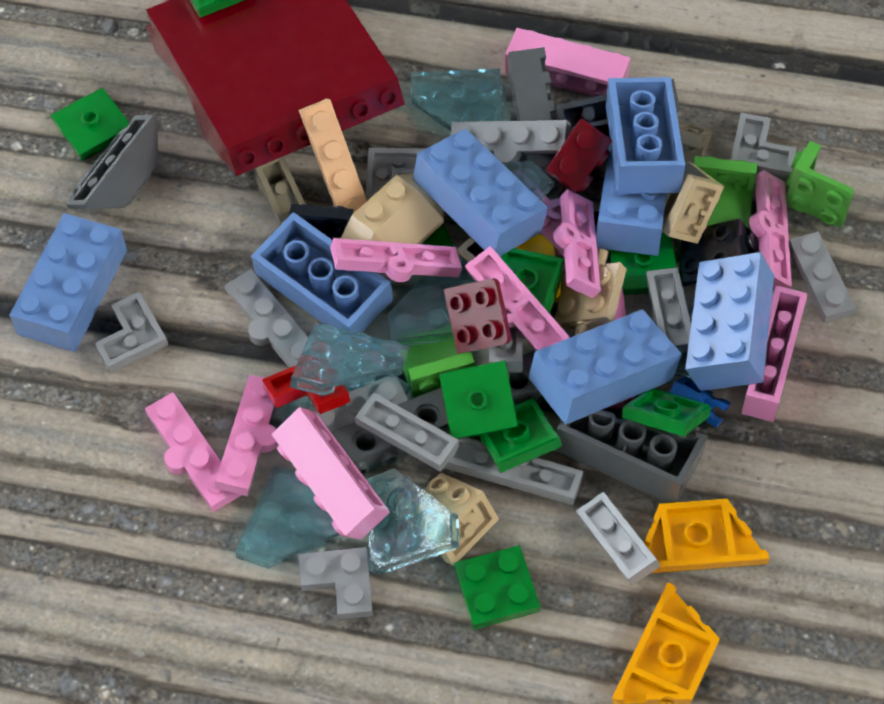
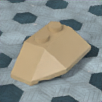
M414 173L398 174L352 214L341 239L422 244L444 223V210L413 180Z

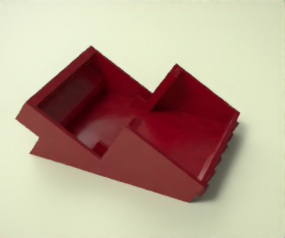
M168 0L146 9L151 23L146 28L156 54L185 85L204 139L236 176L311 145L299 113L300 109L322 100L330 99L340 128L344 131L405 105L398 77L347 0H244L202 18H199L189 0Z

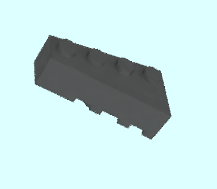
M545 47L508 52V84H503L505 102H511V108H508L509 121L557 120L555 102L551 100L549 71H545ZM521 153L522 156L518 161L519 169L535 185L558 182L544 171L555 154Z
M600 410L566 425L561 420L556 433L560 437L562 447L554 451L663 502L675 503L679 501L703 456L708 435L696 432L695 436L688 434L680 436L631 420L615 418V413Z

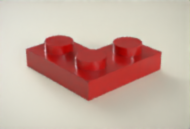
M322 354L262 379L264 390L276 408L308 396L321 415L350 402L347 389Z

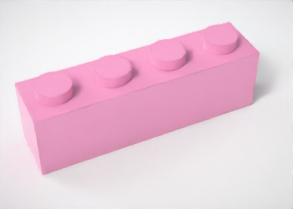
M516 28L505 54V73L508 74V52L545 47V71H549L551 85L593 97L607 94L609 78H628L631 57L623 56L619 53L596 49L589 45H581L562 38H555Z
M775 286L771 303L763 383L750 384L748 386L741 414L774 422L808 293Z
M299 407L271 434L279 444L277 446L278 452L286 460L292 462L297 469L295 475L304 485L310 487L315 494L313 496L315 503L322 510L329 513L334 520L332 522L333 528L341 536L362 540L390 513L316 412Z

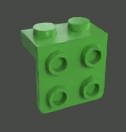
M810 141L804 152L798 150L793 159L791 167L794 169L786 183L789 186L786 204L796 211L805 212L819 218L825 224L842 227L854 196V190L843 183L814 171L821 145Z
M695 156L693 164L724 186L707 226L740 218L749 229L757 163L744 160L717 159L711 156Z
M451 326L399 340L395 345L412 399L441 388L440 373L475 366L471 351L457 354Z

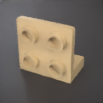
M685 162L682 188L680 193H671L666 203L663 218L666 223L662 232L668 237L698 244L715 205L719 201L724 186L693 163Z
M443 473L432 479L428 486L410 501L396 517L400 524L431 538L444 561L453 566L499 520L482 490Z

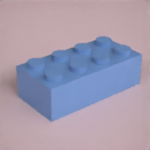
M671 77L609 78L606 112L609 135L612 140L611 150L617 194L680 193L685 171V160Z
M466 128L417 153L413 180L484 250L491 246L501 256L542 233L548 207Z
M610 143V154L607 161L597 223V248L658 256L667 193L617 194Z
M293 212L251 255L255 274L352 345L393 300L391 282L377 272L336 270L330 249L332 240Z
M63 213L9 314L17 335L76 352L127 252L121 229Z
M761 252L699 262L685 369L700 391L763 383L774 274Z
M642 309L535 351L528 378L566 425L672 381L682 354Z

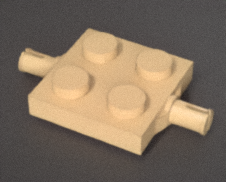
M597 249L601 291L594 298L568 287L565 276L554 320L563 330H576L574 336L599 325L614 321L626 268L620 262L606 264L608 251L605 249Z

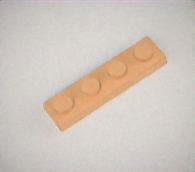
M325 99L300 109L299 113L333 205L353 209L355 213L367 202L331 100Z

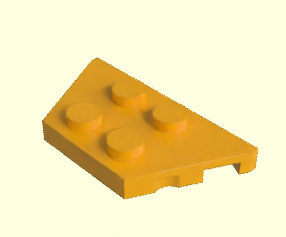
M727 498L659 504L644 542L660 564V567L652 573L768 564L770 559L768 552L765 549L762 550L753 539L752 531L747 524L738 518L737 511Z
M667 582L612 696L611 702L614 704H691L719 644L720 638L701 621L700 615L691 605L687 606L676 593L677 589L675 586Z

